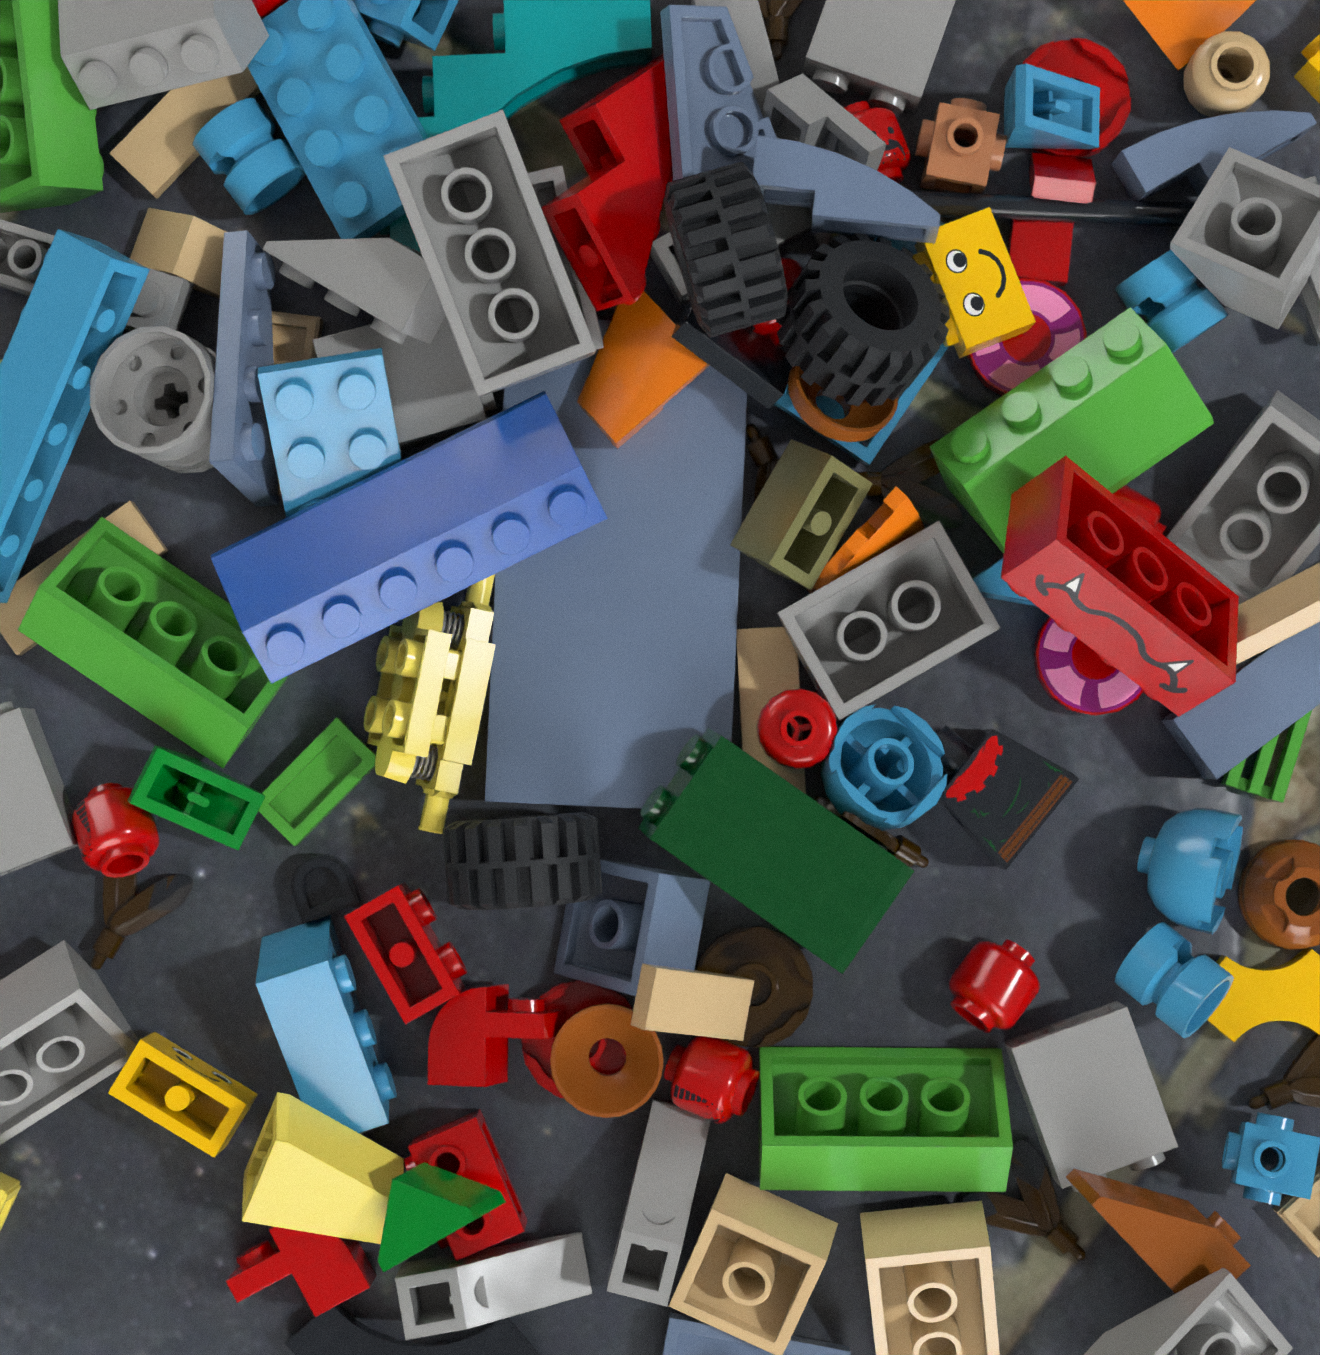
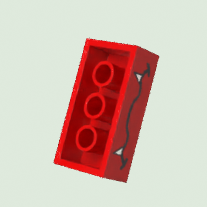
M1066 455L1011 494L1001 579L1007 582L1013 592L1030 600L1048 614L1059 628L1066 632H1071L1094 650L1104 663L1117 668L1140 686L1149 698L1158 700L1178 717L1236 682L1238 595Z

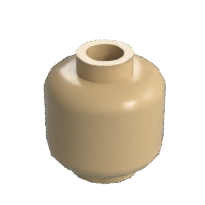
M1224 31L1209 37L1191 56L1184 71V90L1189 102L1199 113L1208 117L1246 112L1264 93L1270 79V61L1265 49L1253 37L1242 32Z

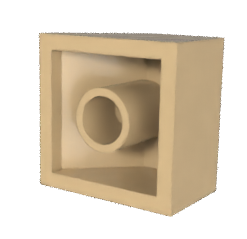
M726 1173L669 1307L774 1355H783L826 1264L838 1223L768 1191L760 1190L759 1187Z

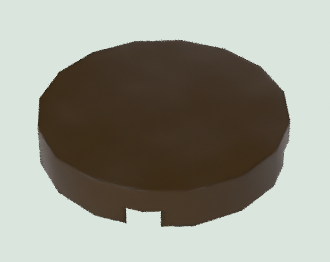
M763 926L737 927L716 937L701 954L696 967L697 971L735 975L754 980L743 1041L722 1040L743 1047H769L790 1037L806 1019L813 997L812 971L802 950L783 933Z

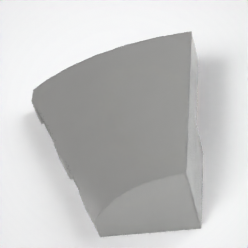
M804 74L767 89L762 116L763 118H770L777 138L798 141L836 152L878 170L887 144ZM817 233L814 237L821 246L823 243L828 245L832 238L840 235Z

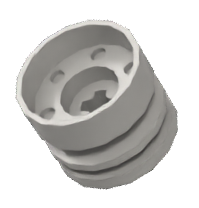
M165 326L138 327L118 337L100 356L90 380V407L98 428L114 445L175 472H204L214 467L209 462L216 352L204 347L200 342L188 335Z

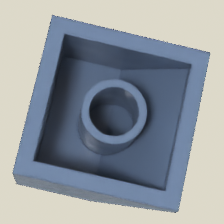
M600 858L602 893L588 901L566 904L554 973L636 996L642 963L694 970L710 881L673 871Z

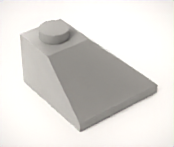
M1229 147L1172 239L1170 249L1222 305L1275 329H1279L1305 286L1320 253V186Z

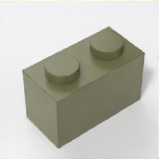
M791 439L730 545L770 571L812 590L873 483L832 455Z

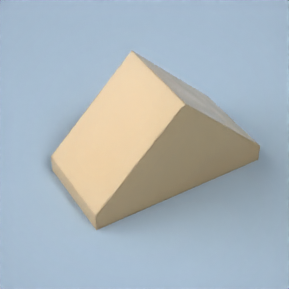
M148 208L130 259L147 268L183 278L194 285V290L220 299L223 241L226 231L192 215Z

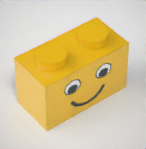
M990 207L939 226L935 244L916 242L915 249L917 253L914 254L912 259L919 265L925 263L933 273L930 277L931 281L940 284L945 293L941 303L949 307L950 319L945 324L949 330L943 344L945 347L954 344L959 358L1023 334L1036 322Z
M153 1032L139 1040L108 1094L214 1158L227 1147L258 1096L254 1091L157 1032Z

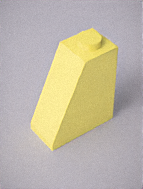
M277 1092L244 1171L242 1221L381 1244L392 1179L404 1173V1158L290 1094Z

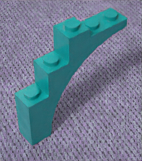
M503 0L504 13H493V38L495 50H505V53L432 56L433 76H422V96L424 112L434 113V117H418L429 138L500 110L504 111L508 121L520 109L561 85L604 70L647 64L652 60L650 0ZM406 214L380 231L381 235H390L391 239L421 252Z

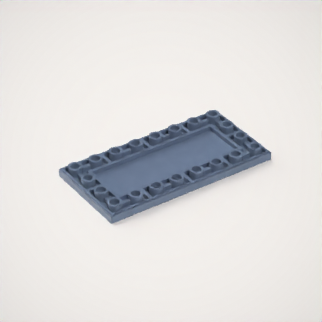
M598 320L602 340L611 320ZM596 350L593 356L504 388L503 411L540 392H546L608 519L495 574L492 644H496L490 677L485 802L642 809L650 794L658 786L662 785L666 788L680 768L676 765L678 755L694 735L698 734L702 737L709 727L732 742L740 551L730 544L742 522L747 393L710 365L667 402L659 414L618 449L577 404L598 350Z

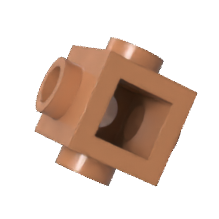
M954 98L950 104L940 102L933 121L922 119L915 155L926 157L920 188L940 192L982 194L987 185L989 170L999 172L1004 156L1007 135L997 133L1000 114L987 112V106L984 103L972 99Z

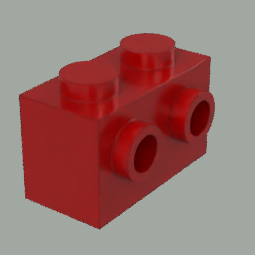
M403 882L344 916L405 1025L460 994L465 988L460 979L461 976L468 973L465 964L450 941L443 945L439 942L430 926V923L437 920V916L420 888L411 892L407 883Z
M481 1109L412 1139L408 1146L411 1155L404 1158L407 1171L425 1162L431 1166L439 1167L499 1190L506 1201L504 1204L438 1241L437 1243L441 1249L450 1246L456 1261L525 1232L528 1221Z

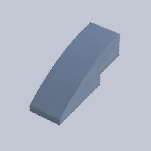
M1279 110L1238 112L1195 120L1156 133L1121 150L1111 165L1131 200L1144 201L1186 176L1197 195L1200 196L1229 147L1262 161L1302 138L1317 122L1311 112Z
M757 135L753 175L757 180L765 203L813 208L811 232L853 236L854 233L867 234L870 238L882 237L891 240L935 244L939 230L940 214L902 185L877 170L839 153L798 141Z

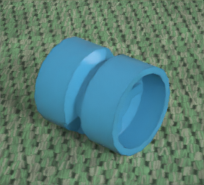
M255 98L240 100L222 110L200 129L192 144L214 174L227 175L223 186L245 215H253L275 204L298 185L305 176V172L287 140L273 138L277 128Z
M1172 250L1153 260L1115 288L1127 309L1131 307L1140 317H1144L1147 321L1146 324L1167 344L1172 353L1229 316L1223 305L1206 287H1199L1196 281L1198 278Z
M1161 922L1151 928L1128 953L1116 973L1114 982L1142 1006L1152 1002L1155 1003V1015L1182 1038H1187L1196 1032L1218 1008L1227 995L1234 977L1206 954L1194 958L1191 955L1192 944L1165 922Z

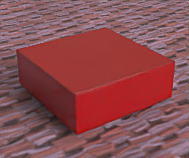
M1032 152L1028 170L1031 196L1040 199L1085 204L1092 202L1096 185L1092 159L1061 157Z
M1011 220L1008 253L1018 278L1045 280L1052 285L1065 286L1068 281L1074 223Z

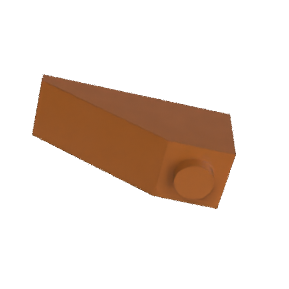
M1073 1169L1066 1176L1068 1181L1175 1294L1221 1268L1228 1270L1237 1279L1251 1266L1233 1247L1241 1237L1216 1211L1205 1218L1188 1200L1078 1169Z

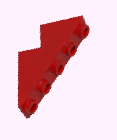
M663 53L559 120L588 176L543 205L541 209L596 312L622 303L627 306L634 304L640 298L646 286L645 271L652 243L656 240L660 231L659 216L667 182L673 179Z

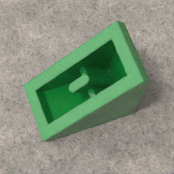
M155 745L127 801L132 805L235 850H239L266 796L193 756Z
M425 1162L393 1178L378 1256V1263L383 1273L504 1204L506 1201L501 1192L439 1167L431 1166Z

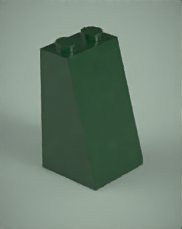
M709 727L702 737L698 734L694 735L679 753L676 765L680 768L666 788L662 785L658 786L644 803L640 812V816L644 820L638 829L659 846L843 974L912 876L914 870Z

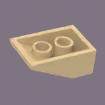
M982 1200L860 1213L876 1355H1000L991 1247Z

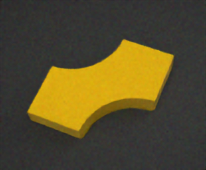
M1303 949L1288 962L1271 968L1257 969L1245 967L1224 955H1221L1216 961L1234 979L1227 995L1207 1021L1229 1040L1235 1042L1249 1029L1271 1021L1295 1022L1320 1035V955L1313 949Z

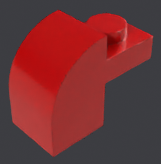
M509 984L473 988L456 995L439 1011L430 1031L428 1042V1085L488 1087L508 1082V1038L547 1039L556 1037L558 1031L566 1022V1010L545 1009L544 998H509Z
M271 1226L269 1232L277 1247L272 1248L269 1240H266L236 1257L240 1267L233 1271L226 1280V1283L238 1303L292 1274L314 1316L317 1317L370 1288L376 1273L357 1240Z

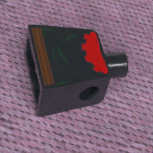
M945 725L936 735L941 740L945 752L940 758L943 770L949 775L947 776L946 787L938 801L989 860L997 867L1007 870L1078 782L1079 778L994 729H986L971 746Z

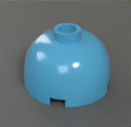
M875 705L862 707L838 726L833 746L826 758L821 761L820 775L827 798L839 814L842 815L844 811L856 815L865 824L885 831L911 824L937 804L947 784V774L943 776V765L940 759L945 752L941 740L930 725L909 709L894 705L889 710L881 707L873 708Z
M1193 808L1180 811L1164 822L1157 838L1145 837L1139 854L1137 870L1138 872L1148 874L1147 892L1156 909L1168 920L1188 929L1212 935L1217 931L1226 907L1218 906L1214 903L1216 898L1222 899L1226 889H1232L1243 835V827L1238 826L1242 820L1241 815L1218 809Z

